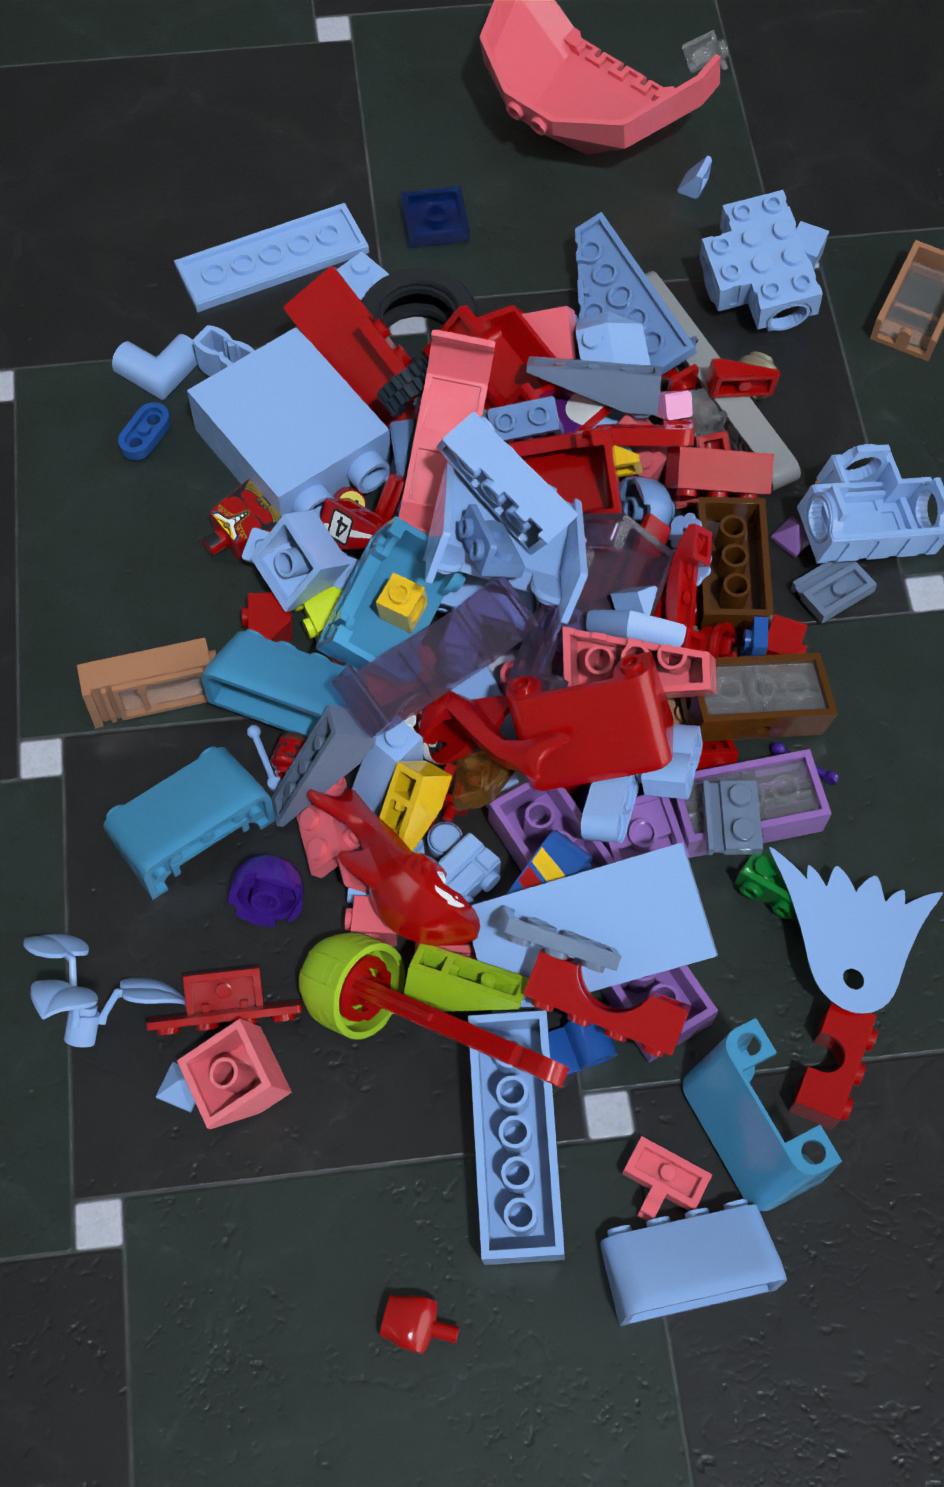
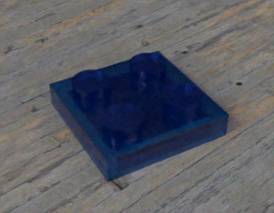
M461 186L401 192V204L410 247L470 240V228Z

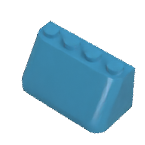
M251 629L237 632L207 664L201 676L209 703L285 731L298 732L308 737L328 705L359 709L368 690L367 681L362 676L363 672L360 669L348 664L342 666L333 663L319 653L308 654L302 652L285 641H279L278 643L264 638L259 632Z

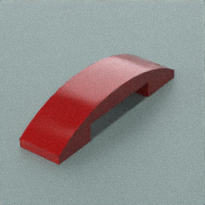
M696 523L688 525L674 553L667 580L665 610L666 620L684 624L687 627L684 641L680 647L704 651L705 634L694 630L698 567H709L711 564L713 532Z

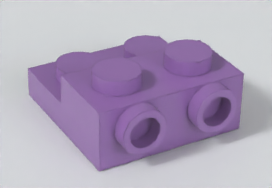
M648 795L636 797L624 841L622 843L605 842L606 849L615 862L684 842L688 859L690 858L669 797Z

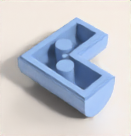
M184 334L177 335L157 357L126 341L116 349L112 359L114 372L161 400H164L198 364L193 340Z
M631 610L588 611L586 619L588 632H598L609 636L626 639L632 638L644 642L676 647L682 645L687 628L684 624Z

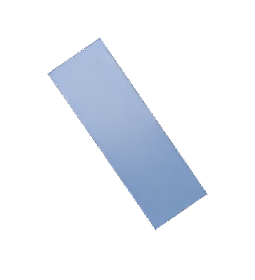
M342 203L174 260V263L197 312L345 262L361 251L364 254H368L369 246L346 204Z

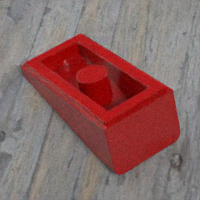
M711 359L706 376L709 396H772L780 377V370L727 359Z

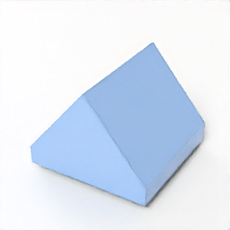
M629 587L611 593L615 610H631L650 615L657 587Z

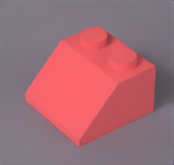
M238 1019L177 1060L208 1129L260 1114L292 1093L262 1028L242 1019Z

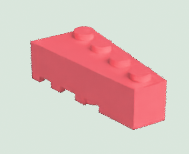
M562 626L564 688L613 678L616 664L624 656L651 652L666 698L717 695L716 659L709 652L665 644H654L638 639H626Z

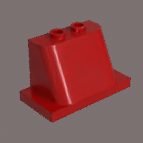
M463 305L457 308L440 329L441 331L496 342L484 409L487 412L491 408L550 396L555 398L566 390V388L526 372L529 356L556 357L514 305L476 317L467 305ZM431 341L423 350L424 353L428 356V358L430 355Z

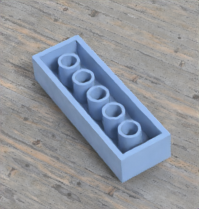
M547 1011L468 1016V1023L550 1058ZM470 1048L482 1262L484 1265L565 1260L552 1084Z

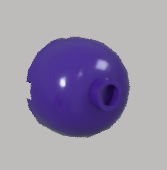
M274 855L254 856L247 859L235 871L231 881L228 902L230 906L233 904L237 908L236 915L249 923L269 927L276 926L275 920H283L287 918V923H289L301 913L305 893L304 883L298 869L290 861Z

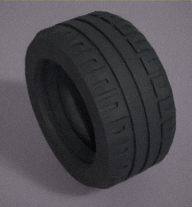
M409 268L393 272L377 281L369 288L361 300L376 320L380 318L388 328L399 319L415 315L433 317L446 323L457 308L463 305H467L473 314L479 317L475 299L467 288L450 275L433 269ZM389 336L396 347L401 345L412 359L409 363L410 365L423 358L427 362L429 361L428 356L423 351L427 345H407Z

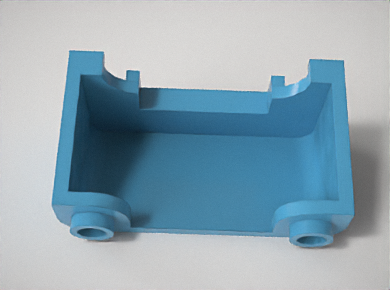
M396 516L380 527L368 542L317 641L316 649L331 658L398 686L411 684L421 670V665L418 664L419 655L415 653L443 597L452 590L457 592L463 585L467 574L460 571L452 572L451 574L437 572L433 584L425 582L426 561L423 558L428 535ZM393 572L425 587L428 606L412 633H408L383 621L379 617L376 601Z
M210 747L203 751L197 760L130 802L113 807L106 814L104 829L152 900L168 891L165 880L171 872L175 877L181 874L180 865L239 827L245 833L250 829L249 823H256L260 830L275 821V814L270 796L225 747Z

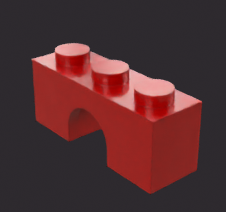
M832 1001L825 1009L814 1043L829 1049L834 1054L837 1061V1070L826 1073L808 1066L800 1078L789 1112L831 1130L834 1129L840 1120L847 1121L854 1104V1100L849 1098L850 1091L853 1085H860L867 1066L861 1063L865 1050L871 1052L879 1031L873 1028L877 1015L872 1013H854L842 1009Z

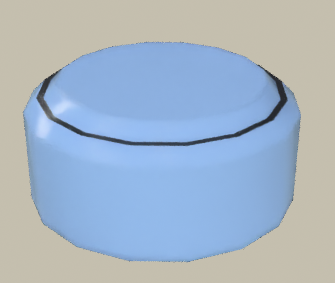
M440 822L434 825L429 830L427 836L430 853L434 857L442 859L463 839V833L453 823Z

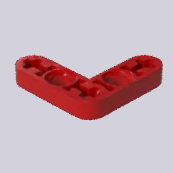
M691 417L675 420L663 419V425L601 424L596 426V428L611 426L614 445H694L695 427Z

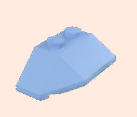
M609 311L577 319L576 337L581 360L651 365L644 328L641 323ZM610 407L611 412L604 420L608 424H618L626 413Z

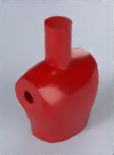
M391 1294L384 1313L380 1338L392 1342L396 1347L424 1354L432 1338L456 1344L460 1327L436 1321L437 1301L417 1295L402 1296Z

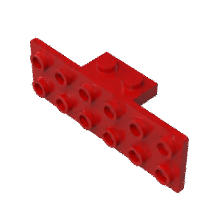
M330 266L284 306V310L304 336L386 425L389 431L391 422L414 419L417 425L418 419L413 414L416 407L413 406L402 414L392 417L376 395L385 383L391 381L392 377L397 376L404 368H408L409 363L412 361L411 357L401 345L396 347L389 338L392 333L380 318L376 320L336 267ZM390 432V447H391L392 450H393L392 439H391V432Z

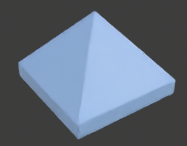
M172 1062L155 1097L191 1113L196 1104L179 1065Z

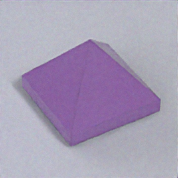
M793 516L770 536L771 540L794 558L810 545L803 524Z

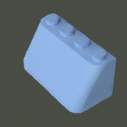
M740 1199L724 1204L725 1210L709 1213L708 1208H700L685 1213L686 1219L671 1222L670 1217L665 1216L647 1221V1228L632 1231L631 1225H624L608 1230V1237L601 1241L600 1248L619 1325L623 1326L776 1291L787 1281L784 1267L757 1205H748L747 1199Z

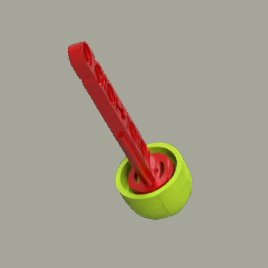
M352 932L325 938L309 951L300 969L299 991L309 1014L318 1023L348 1038L358 1040L374 1035L384 1027L394 1013L562 1088L570 1070L567 1066L403 995L405 969L400 954L394 947L369 936Z

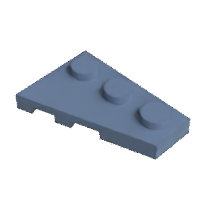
M502 905L498 921L503 932L509 934L507 940L523 947H530L531 942L546 947L544 951L546 954L562 960H567L568 955L582 959V966L596 972L604 973L605 968L617 971L622 956L615 948L571 931H565L564 935L556 933V927L536 917L528 918L527 922L515 918V909Z

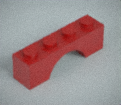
M545 948L540 950L523 994L532 998V1005L549 1012H553L554 1008L569 1013L567 1016L568 1020L581 1026L589 1027L590 1023L603 1027L605 1028L604 1034L617 1041L626 1042L627 1038L642 1043L641 1049L651 1055L662 1058L664 1053L672 1056L690 1012V1005L654 991L645 1001L633 1007L615 1008L597 1000L588 990L583 979L582 961L570 956L567 957V960L558 959L544 952Z

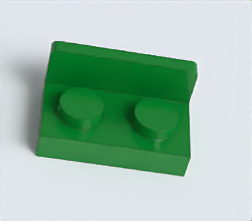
M763 849L761 854L751 855L745 866L740 870L734 885L749 899L760 900L771 906L778 916L799 922L791 896L772 854ZM799 870V871L803 874V876L807 879V874L804 873L803 871Z

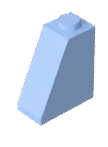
M396 715L377 733L375 745L362 760L352 787L378 817L380 816L397 761H423V737Z

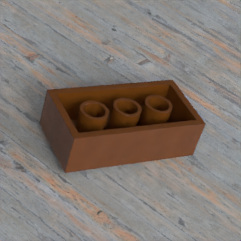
M698 497L694 515L696 519L701 521L703 528L713 532L712 561L709 566L711 572L702 580L696 590L699 619L698 630H701L706 625L729 622L735 628L736 636H743L745 629L750 630L754 616L769 618V631L774 612L766 498Z

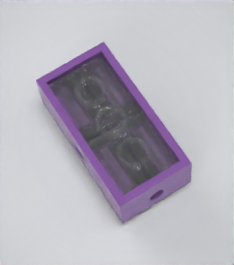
M810 749L695 771L690 797L688 799L669 798L690 858L707 855L701 788L703 781L719 783L720 781L757 780L763 843L822 832L831 816Z

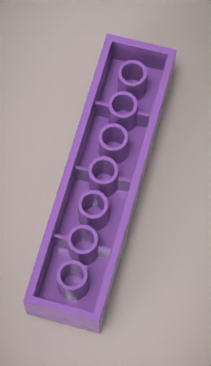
M528 781L489 803L488 821L521 871L525 869L539 847L554 830L559 831L593 857L590 864L594 869L615 863V860L601 841L583 840L581 834L582 812L565 788L538 791L533 789ZM687 965L600 989L611 1007L615 1008L636 1006L645 1001L654 991L690 1005L691 1009L677 1045L712 1025L718 1013L717 1008ZM635 1041L649 1063L658 1058L641 1049L642 1043Z

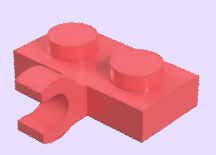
M641 1136L622 1173L624 1176L650 1189L637 1217L646 1222L655 1218L664 1198L688 1211L695 1210L712 1177V1174L643 1136Z

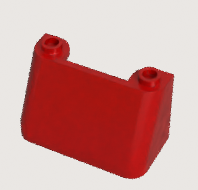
M611 426L507 443L547 484L558 488L556 492L565 501L573 504L575 498L582 502L583 517L595 518L596 524L616 521V515L622 514Z
M651 652L624 656L616 664L613 678L555 690L543 692L541 681L532 676H520L516 679L507 680L506 697L517 740L522 741L549 733H565L570 736V742L546 756L542 762L539 780L533 782L527 778L530 786L535 790L547 791L653 772L664 768L672 760L674 718Z

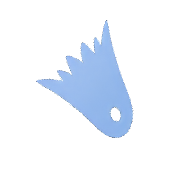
M769 847L791 896L801 927L811 972L821 991L833 1003L850 1012L863 1014L875 1012L883 1008L894 996L916 936L943 892L928 894L905 904V891L900 890L885 901L877 876L866 880L856 892L850 879L839 866H835L828 885L825 886L822 878L812 866L808 865L806 879L783 855ZM847 969L859 971L864 978L863 987L858 990L849 988L843 980V973Z

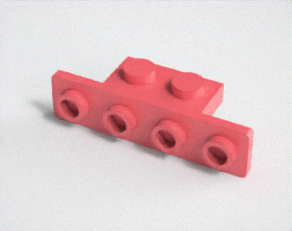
M345 777L324 794L335 797L343 796L347 792ZM311 803L296 816L311 875L323 878L339 865L346 887L370 894L369 886L348 870L337 857L339 852L363 850L360 839L346 824L321 810L314 803Z

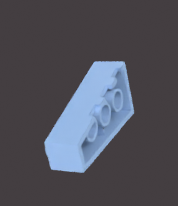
M474 411L436 446L531 555L548 544L579 515L510 445L495 433L494 427L485 417H479Z

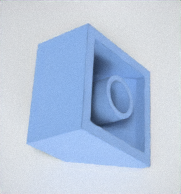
M315 510L284 514L250 557L285 612L292 611L331 587L350 565Z

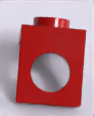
M693 364L679 373L675 368H672L661 375V380L669 379L667 391L689 390L692 396L695 392L699 367Z

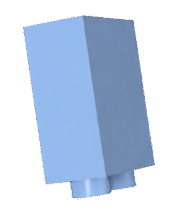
M297 327L187 390L195 430L241 484L250 479L281 517L286 513L315 510L320 518L325 499L334 498L333 495L339 489L352 487L361 493H369L381 486L389 476L391 466L389 429Z

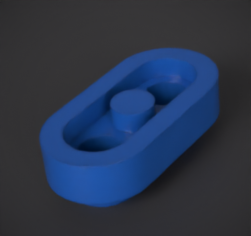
M156 402L144 404L121 431L118 443L124 457L130 460L144 459L159 443L171 425L168 409L164 405Z

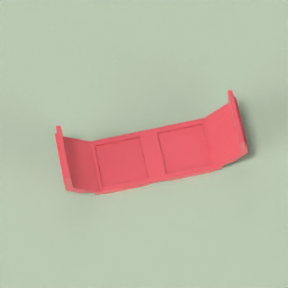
M432 330L431 333L432 341L427 374L402 503L398 515L400 519L428 536L443 472L447 463V459L436 446L473 411L479 417L482 416L496 342L441 330Z

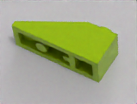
M420 944L409 965L403 995L442 1012L519 1009L525 996L523 994L529 978L435 946Z

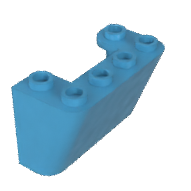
M754 1018L731 1031L688 1072L683 1080L682 1089L743 1198L747 1199L748 1205H757L759 1211H768L822 1183L842 1160L821 1125L786 1143L782 1139L750 1084L755 1074V1065L777 1053L758 1020ZM754 1036L760 1044V1050L756 1055L750 1056L747 1047ZM816 1142L823 1148L824 1159L821 1163L814 1164L809 1156L801 1153L802 1146L805 1143Z

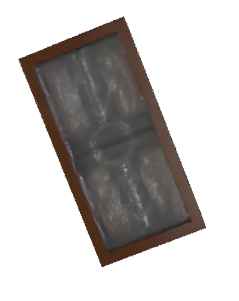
M820 653L715 658L717 695L680 697L686 725L700 726L703 742L823 735L838 715Z

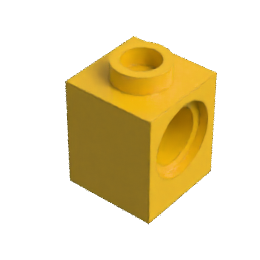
M393 572L377 599L376 605L381 620L408 633H412L428 606L425 587Z

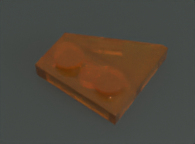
M483 751L469 754L457 761L452 797L456 810L477 809L492 803L515 773V770L501 766Z

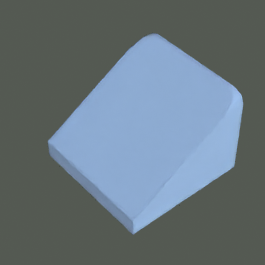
M706 156L686 173L677 189L678 193L694 199L699 198L709 179L712 163L710 156Z

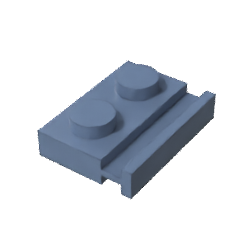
M829 561L793 581L791 590L793 593L797 592L801 597L802 603L821 623H824L875 592L877 583L856 561Z
M757 780L720 781L719 783L703 781L701 788L707 855H713V853H724V855L761 854L763 851Z

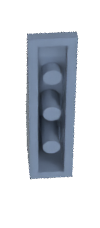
M529 356L526 372L621 412L630 413L635 418H648L650 415L658 414L661 366Z
M335 705L327 706L271 796L276 826L284 827L313 803L307 796V792L310 789L325 793L362 762L368 751L374 747L377 738L376 729L373 727L369 711Z

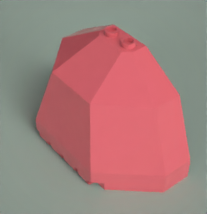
M494 0L479 37L483 61L507 106L506 111L513 119L522 120L530 125L537 134L546 135L585 155L626 149L702 106L720 85L721 56L717 54L711 58L697 76L677 88L673 86L662 87L652 80H648L646 83V76L629 66L623 69L624 63L606 52L601 54V49L583 40L580 30L573 27L555 0Z

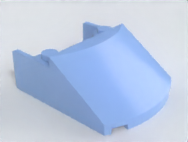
M447 460L423 558L426 561L425 582L433 584L437 572L442 574H451L457 571L533 593L536 595V599L545 605H559L560 623L568 624L588 576L582 502L576 498L573 504L567 502L579 515L548 544L532 555L505 526L525 565L521 578L481 576L474 561L470 559L469 551L463 539L459 536L460 519L465 516L468 504H476L485 521H502ZM549 485L553 490L557 491L558 488Z

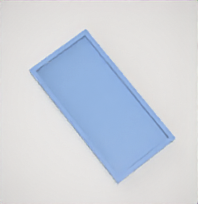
M684 842L471 905L480 921L478 938L472 941L477 960L530 978L540 950L545 947L532 942L530 947H523L507 940L509 934L503 932L498 921L502 905L515 909V918L527 922L528 918L536 917L556 927V933L564 935L565 931H571L615 948L622 956L617 971L605 968L604 973H600L582 966L583 979L590 992L718 956ZM570 956V957H572V958H574V959H577V960H579V961H583L582 959H579V958ZM524 996L519 1009L492 1010L493 1014L515 1013L537 1007L531 1004L532 998Z

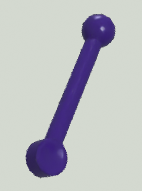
M775 742L771 746V751L774 755L791 753L785 749L784 744L781 742ZM816 766L818 775L823 777L825 782L830 785H835L838 782L839 776L835 772L825 771Z

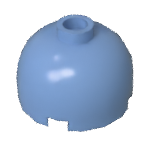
M642 476L627 477L622 480L619 485L622 514L616 516V518L623 520L618 532L623 542L635 544L646 514H653L666 525H670L675 515V505L663 484L652 478Z

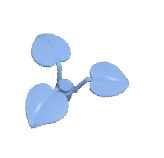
M46 934L26 937L24 939L23 946L30 953L46 958L64 957L69 963V983L60 980H39L32 983L30 990L32 1002L43 1020L56 1013L69 1011L64 1041L69 1045L75 1047L93 1046L96 1040L98 1024H106L110 1010L117 999L121 997L134 1003H178L186 1006L185 998L173 987L162 981L152 978H128L120 981V988L113 991L103 1010L99 1013L97 1011L98 1006L96 1005L98 1002L97 994L88 988L77 986L75 956H84L89 952V947L83 940L67 934Z

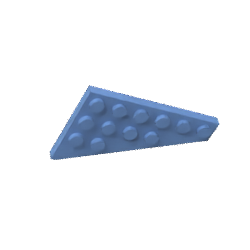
M600 212L575 228V242L577 244L576 261L578 264V303L580 305L579 319L609 311L641 323L644 328L650 364L652 366H661V375L695 355L697 351L694 344L603 213Z

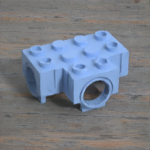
M780 190L723 205L720 223L722 234L716 237L703 238L700 251V263L703 267L706 290L710 300L716 305L717 310L721 311L748 304L757 330L766 328L768 332L790 329L803 322L808 316L818 314L823 293L820 285L817 284L816 274L811 261L807 258L806 248L801 235L797 232L796 222L790 206H787L784 191ZM800 306L797 311L788 316L773 318L782 310Z
M864 444L853 447L842 455H831L817 476L819 484L811 485L797 506L817 564L828 563L829 561H856L863 558L868 560L888 558L889 556L906 557L917 556L918 554H936L944 545V486L941 478L938 477L933 480L931 477L902 479L889 444ZM875 457L870 463L866 464L865 466L856 469L845 470L848 466H850V464L854 463L855 461L864 458ZM931 493L936 498L938 507L937 520L934 526L931 525L927 512Z

